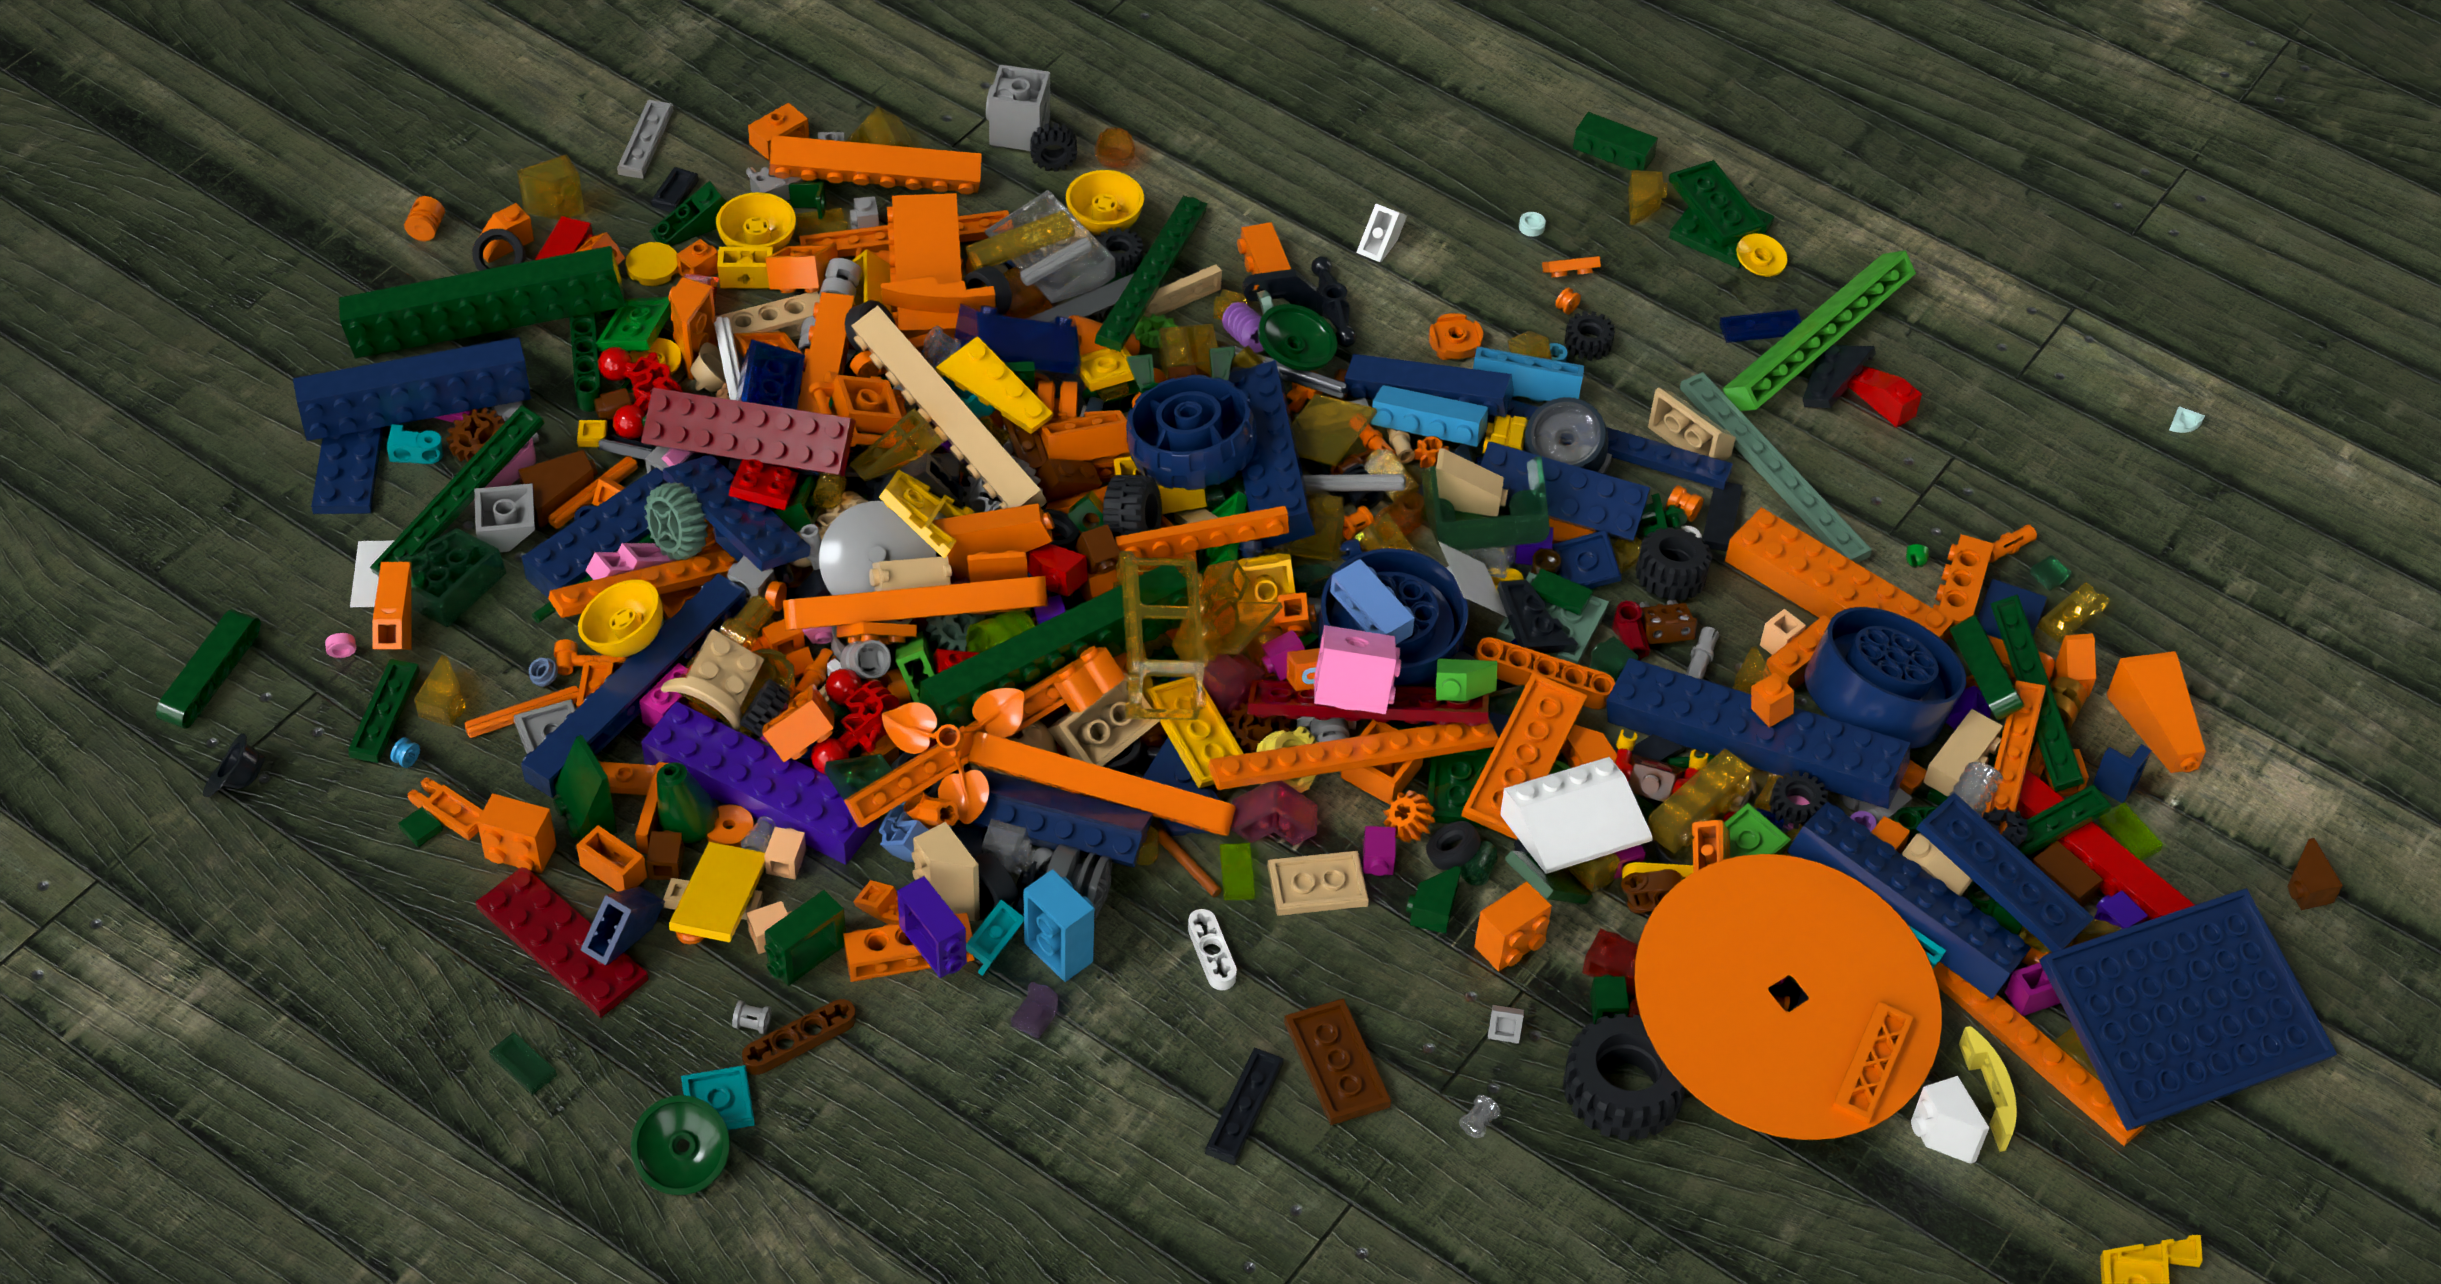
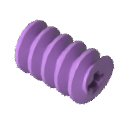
M1244 302L1231 304L1225 310L1222 318L1223 327L1226 332L1250 352L1257 353L1264 350L1258 337V325L1262 317Z

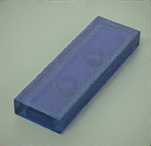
M1797 309L1720 317L1719 325L1726 343L1784 337L1799 325L1802 320Z

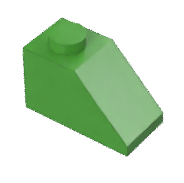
M1438 659L1436 700L1468 701L1496 691L1497 661Z

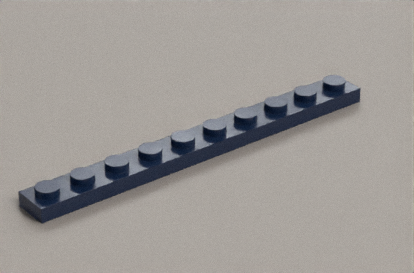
M1511 400L1507 415H1510L1511 418L1514 416L1525 417L1529 421L1532 414L1539 407ZM1488 415L1487 421L1494 423L1495 415ZM1562 418L1552 421L1537 434V436L1585 449L1586 446L1596 449L1600 441L1598 433L1592 426L1574 418ZM1606 427L1608 432L1607 453L1611 454L1612 458L1724 490L1732 472L1733 463Z

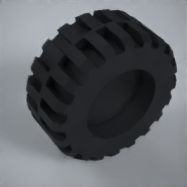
M1615 1014L1614 1018L1611 1019L1608 1016L1598 1018L1596 1025L1593 1022L1583 1027L1582 1033H1578L1572 1041L1563 1077V1087L1566 1089L1564 1095L1567 1103L1573 1105L1572 1112L1579 1119L1583 1117L1585 1119L1584 1124L1592 1130L1596 1127L1601 1130L1600 1134L1607 1137L1613 1134L1617 1135L1618 1139L1628 1140L1629 1136H1635L1636 1140L1647 1138L1648 1132H1651L1652 1135L1663 1131L1664 1125L1669 1126L1676 1119V1115L1680 1112L1687 1089L1669 1071L1657 1054L1647 1035L1640 1015L1633 1014L1632 1018L1625 1017V1014ZM1611 1063L1632 1064L1645 1071L1654 1084L1638 1091L1623 1090L1608 1083L1598 1069Z

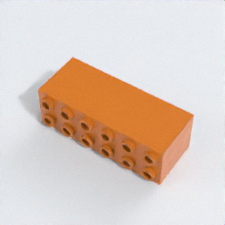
M957 193L892 196V206L887 207L891 282L935 276L937 285L962 281ZM892 306V316L896 327L907 339L937 332L947 344L943 355L950 357L956 349L965 345L964 313H935Z

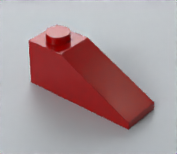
M1863 366L1861 373L1858 376L1854 375L1847 383L1851 390L1896 428L1916 417L1922 393L1902 377Z
M1051 543L1026 552L1028 572L1032 577L1046 576L1047 590L1068 597L1088 580L1085 555Z

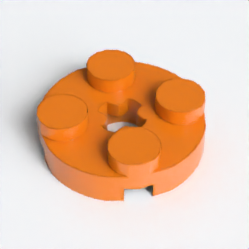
M1459 313L1444 314L1437 318L1435 324L1430 326L1429 343L1433 350L1437 352V357L1442 360L1474 358L1477 346L1481 347L1483 329L1476 320H1474V323L1467 320L1466 315ZM1452 334H1457L1461 338H1453Z

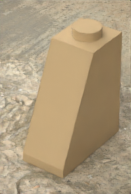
M1439 448L1431 507L1498 517L1499 507L1506 505L1508 490L1502 489L1504 477L1446 449Z

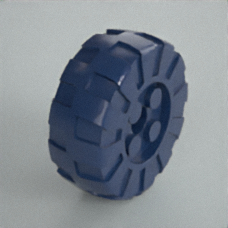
M1188 375L1187 377L1172 378L1158 383L1157 386L1149 391L1146 390L1135 400V405L1132 410H1129L1127 416V443L1137 470L1141 475L1152 476L1156 480L1157 485L1169 489L1185 488L1186 490L1204 489L1209 485H1219L1233 478L1235 473L1247 466L1253 457V450L1256 447V421L1248 397L1242 390H1238L1233 383L1221 378H1210L1206 375Z

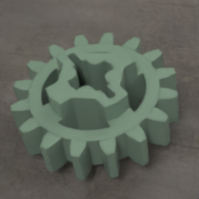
M969 613L947 615L943 619H941L943 616L926 618L925 621L928 624L925 631L932 633L928 640L929 642L936 641L938 643L936 649L944 648L946 650L978 653L988 638L986 632L989 625L982 624L985 615Z

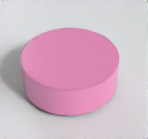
M336 633L325 640L326 653L331 657L345 658L351 656L356 651L355 637L351 634Z

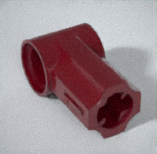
M1627 600L1618 604L1612 629L1619 637L1624 658L1641 661L1642 658L1649 656L1650 653L1641 621L1642 609L1636 602Z

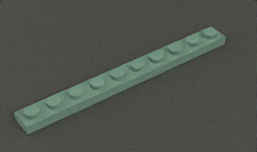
M1704 372L1681 381L1680 390L1704 415L1736 437L1734 447L1828 547L1855 563L1870 557L1872 549Z

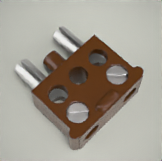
M1668 600L1667 605L1658 604L1656 606H1649L1646 601L1645 604L1644 602L1640 603L1642 609L1641 621L1648 644L1673 643L1676 641L1694 640L1696 638L1697 619L1693 618L1686 603L1678 604L1676 600Z

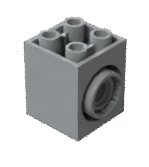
M999 65L994 83L989 88L986 102V119L989 120V145L1030 151L1032 133L1034 131L1037 132V128L1040 126L1045 129V124H1048L1050 120V72Z

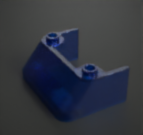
M960 303L953 341L954 348L959 350L978 336L1005 364L1006 362H1034L1035 369L1077 375L1080 374L1082 365L1077 325L1072 323L1073 319L1056 316L1055 320L1044 322L1004 316L997 313V308L981 305L979 310Z

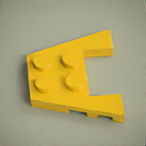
M898 470L879 498L937 553L945 558L953 548L956 540L934 525L932 521L939 511L948 518L974 514L975 511L967 506L962 510L952 505L954 499L947 495H944L942 499L928 492L930 486Z
M2190 1235L2187 1239L2174 1241V1239L2162 1240L2160 1244L2149 1246L2138 1244L2103 1250L2100 1256L2102 1284H2170L2168 1264L2200 1267L2203 1261L2201 1235Z

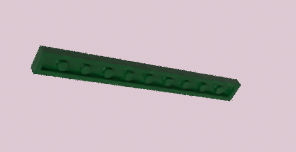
M1183 195L1096 334L1095 344L1121 352L1206 213L1208 203Z

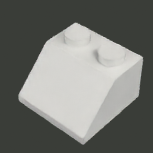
M1955 1076L1923 1087L1911 1119L1914 1133L1921 1137L1925 1146L1970 1164L1976 1162L1989 1126L1959 1077Z

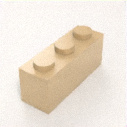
M1971 709L1929 764L1923 783L1948 797L1953 793L1959 795L1961 791L1966 793L1975 779L1973 775L1976 772L1980 774L1986 767L1989 760L1988 755L1990 753L1995 755L1999 750L2001 742L1999 737L2003 726Z

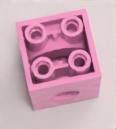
M1324 625L1314 676V703L1335 706L1345 710H1361L1386 714L1388 704L1393 705L1396 691L1394 680L1395 677L1399 676L1401 659H1399L1400 648L1396 647L1395 636Z

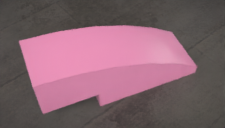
M622 543L618 552H595L586 572L593 580L677 560H670L667 555L663 556L661 548L656 547L655 543Z

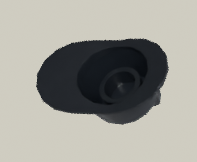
M245 733L237 736L224 759L208 779L203 790L204 797L213 795L222 786L236 789L246 787L258 776L265 757L247 744Z

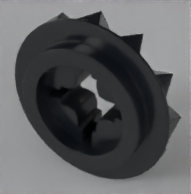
M2007 806L2005 810H1998L1994 807L1991 812H1984L1982 818L1999 833L1998 826L2001 825V822L2006 821L2007 827L2002 832V836L2013 846H2019L2026 839L2028 834L2027 819H2023L2020 811L2013 812Z

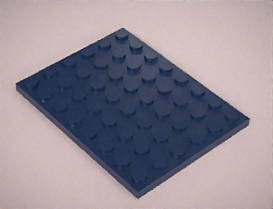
M2247 888L2046 954L2039 959L2127 1131L2321 1063L2337 1055Z

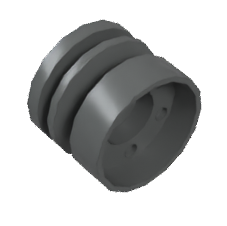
M1059 844L1053 853L1047 873L1053 869L1060 877H1066L1071 882L1074 890L1082 897L1086 896L1094 905L1095 920L1109 893L1112 858L1103 855L1097 863V854L1091 852L1084 863L1081 864V850L1079 848Z

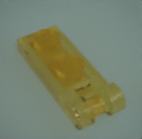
M2085 582L2039 621L2038 628L2057 642L2062 643L2065 635H2071L2097 612L2103 611L2108 605L2110 598L2103 593L2099 595L2094 591L2093 586Z

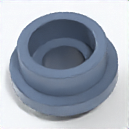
M538 658L529 667L530 679L539 687L551 684L558 673L557 664L549 658Z

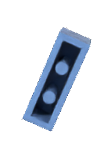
M1359 559L1332 575L1331 594L1366 632L1395 636V644L1412 635L1415 618L1411 609L1402 605L1396 598L1394 591L1379 580L1372 567H1368Z

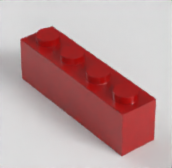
M561 216L535 260L575 253L590 237L595 236L592 233L591 223Z

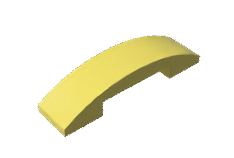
M1972 1026L1965 1027L1959 1046L1968 1070L1981 1069L1996 1107L1989 1125L1999 1151H2006L2014 1132L2017 1117L2014 1088L2008 1071L1995 1049Z

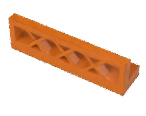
M1878 1001L1833 1103V1107L1869 1123L1912 1023L1913 1016ZM1886 1015L1903 1023L1902 1029L1889 1033L1884 1024ZM1886 1042L1891 1054L1890 1056L1878 1059L1873 1045ZM1868 1056H1870L1871 1061L1866 1062L1867 1059H1868ZM1875 1067L1880 1080L1867 1084L1862 1075V1070ZM1857 1082H1859L1860 1087L1855 1088ZM1874 1089H1875V1092H1874V1094H1873V1096H1872L1871 1090H1874ZM1864 1093L1869 1104L1866 1111L1849 1103L1852 1095Z

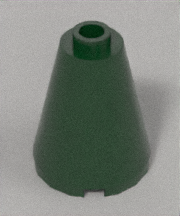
M672 762L659 769L657 773L658 823L661 831L682 833L684 843H693L705 838L715 828L714 823L717 817L719 819V810L715 800L683 764Z

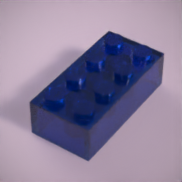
M752 339L743 359L736 401L797 410L805 355Z

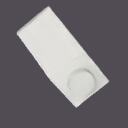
M1375 204L1356 253L1382 262L1397 242L1407 215Z

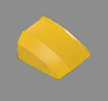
M1277 553L1274 555L1242 558L1233 562L1241 625L1252 630L1279 627L1275 625L1274 609L1278 608L1277 596L1295 593L1290 554Z

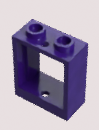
M925 876L897 890L899 927L939 978L949 973L958 972L967 964L966 928Z

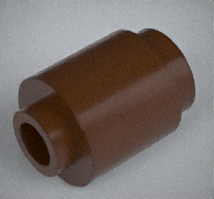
M626 388L600 394V398L594 399L599 420L606 419L607 421L613 420L615 412L622 406L633 405L636 402L633 392L628 393Z

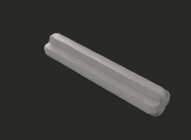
M1082 237L1021 271L1020 278L1026 286H1029L1089 253L1092 250V245L1086 237Z

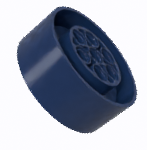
M1376 549L1348 559L1332 575L1361 559L1368 567H1372L1375 570L1379 580L1385 586H1389L1402 605L1409 607L1414 615L1412 635L1396 644V647L1400 648L1399 659H1401L1399 676L1395 677L1394 685L1433 687L1437 677L1438 659H1450L1456 653L1462 651L1468 606L1467 600L1463 597L1454 575L1434 559L1405 549ZM1332 575L1326 582L1321 598L1318 648H1320L1324 625L1365 631L1331 594Z
M1870 607L1849 608L1833 616L1806 666L1804 675L1809 694L1828 717L1911 742L1910 749L1929 745L1939 736L1966 686V673L1961 661L1942 639L1911 619L1890 611Z

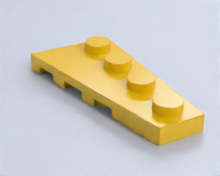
M978 336L935 368V371L941 377L946 376L964 392L968 390L986 406H993L1001 412L1003 417L1030 434L1052 419L1053 412Z

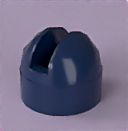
M1357 539L1348 540L1340 547V551H1345V554L1341 555L1345 562L1362 553Z

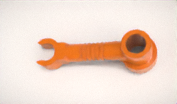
M568 639L559 640L554 645V657L558 666V674L560 675L572 674L573 667L583 666L584 661L614 662L615 669H619L629 657L578 655V644Z

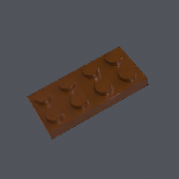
M1344 998L1285 1015V1026L1330 1126L1390 1108L1391 1099Z

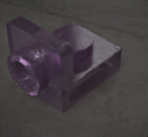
M1031 982L1028 985V996L1011 1018V1026L1039 1039L1058 1012V995L1046 985Z

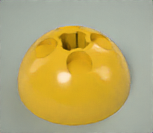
M1096 170L1085 173L1071 182L1066 191V204L1072 219L1078 226L1088 233L1100 236V233L1103 231L1108 234V229L1110 228L1113 231H1116L1117 227H1121V231L1130 228L1142 211L1144 193L1137 181L1124 173L1112 170Z
M761 192L747 193L732 198L720 208L716 217V225L719 236L727 247H773V253L785 248L790 242L795 231L796 216L792 206L776 195Z
M638 579L622 581L606 588L589 602L580 616L578 632L581 639L591 649L611 657H626L642 651L652 643L662 625L663 606L660 595L651 583Z

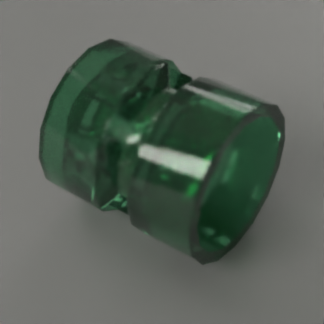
M1233 477L1219 485L1206 486L1204 491L1207 507L1204 508L1209 512L1215 510L1228 500L1225 499V493H1230V497L1238 491L1246 495L1243 477Z

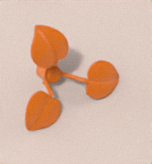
M1000 688L986 692L977 699L972 708L973 716L981 723L969 727L961 726L959 729L954 725L945 724L932 733L937 727V717L928 705L919 702L908 703L882 713V721L890 739L906 753L920 754L925 752L930 745V738L936 739L939 746L945 751L950 752L959 774H949L941 781L938 788V798L952 800L958 806V820L964 824H970L985 809L990 792L987 778L981 771L970 770L966 773L957 754V751L964 745L963 734L979 731L985 727L988 734L1001 738L1012 736L1018 731L1023 721L1025 694L1023 691L1014 688Z

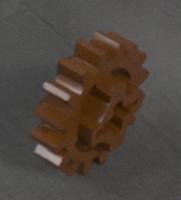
M484 408L481 413H478L476 409H473L472 415L468 416L466 413H463V420L453 421L456 427L448 429L450 436L446 438L452 454L457 456L459 461L462 462L466 459L469 462L505 423L503 417L499 416L495 410L489 413L488 409Z
M1244 703L1240 704V711L1233 709L1231 718L1227 719V726L1243 753H1246V751L1250 753L1256 752L1258 743L1269 734L1274 733L1276 729L1278 731H1291V721L1286 719L1285 716L1272 715L1268 718H1259L1253 714H1247L1248 707Z

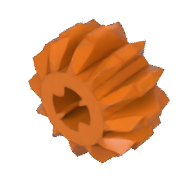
M1408 790L1406 794L1398 792L1396 801L1389 800L1390 809L1383 811L1385 816L1388 817L1383 823L1385 827H1396V839H1401L1403 842L1408 843L1412 839L1421 841V834L1423 832L1430 833L1428 825L1435 823L1434 817L1431 815L1436 810L1423 794L1420 795L1411 790Z

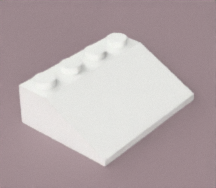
M1610 757L1504 788L1500 815L1545 874L1652 841L1653 836L1625 775Z

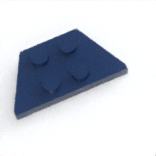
M1168 737L1143 778L1220 800L1210 786L1200 789L1197 787ZM1157 817L1171 837L1183 836L1187 833H1209L1208 831ZM1234 818L1230 831L1237 828V822Z

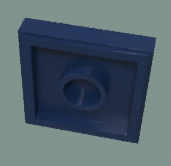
M1607 530L1552 544V549L1561 557L1559 569L1561 577L1589 589L1622 581Z

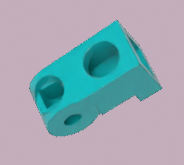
M392 424L387 442L389 462L434 464L442 459L443 447L439 433L431 430L421 433L404 431L403 425Z

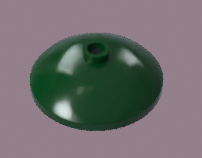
M1294 304L1274 306L1263 314L1258 325V337L1262 347L1274 360L1288 368L1302 371L1317 370L1326 366L1335 355L1337 339L1332 327L1322 316L1306 307Z
M686 1095L666 1097L652 1104L638 1119L631 1137L632 1161L641 1178L654 1189L671 1195L696 1193L712 1184L725 1168L730 1152V1136L727 1125L720 1113L704 1100ZM684 1139L690 1144L686 1152H682L679 1149V1143Z

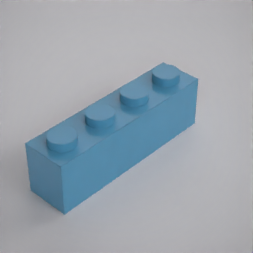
M1478 346L1473 369L1511 374L1514 388L1513 397H1528L1536 402L1551 401L1563 397L1579 399L1584 373L1583 365Z
M1382 385L1373 400L1371 425L1428 437L1435 436L1442 440L1477 447L1487 431L1489 407Z

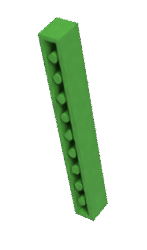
M1906 250L1885 253L1879 256L1723 388L1726 397L1740 411L1758 409L1916 274Z

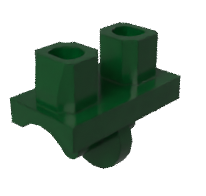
M1660 494L1651 495L1653 503L1645 506L1641 520L1643 525L1654 522L1658 524L1643 528L1645 537H1647L1648 533L1655 532L1656 529L1660 528L1664 530L1667 527H1673V529L1677 530L1681 529V526L1687 521L1685 510L1677 508L1676 505H1670L1665 512Z

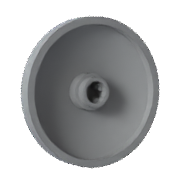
M870 501L845 510L830 524L821 542L819 566L824 584L831 595L875 592V586H871L869 572L870 569H873V563L936 557V551L902 518L888 508L884 501Z

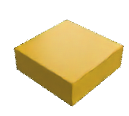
M579 420L578 447H598L599 440L607 436V420Z

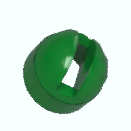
M1920 544L1908 546L1906 549L1908 565L1913 568H1917V565L1919 567L1925 566L1929 559V549Z

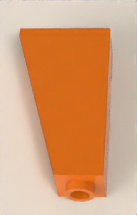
M1039 503L932 521L934 525L956 540L947 556L949 565H951L957 580L969 576L968 555H974L978 552H988L990 554L1004 553L1009 550L1028 552L1052 542L1051 529L1055 528L1049 512L1044 513Z

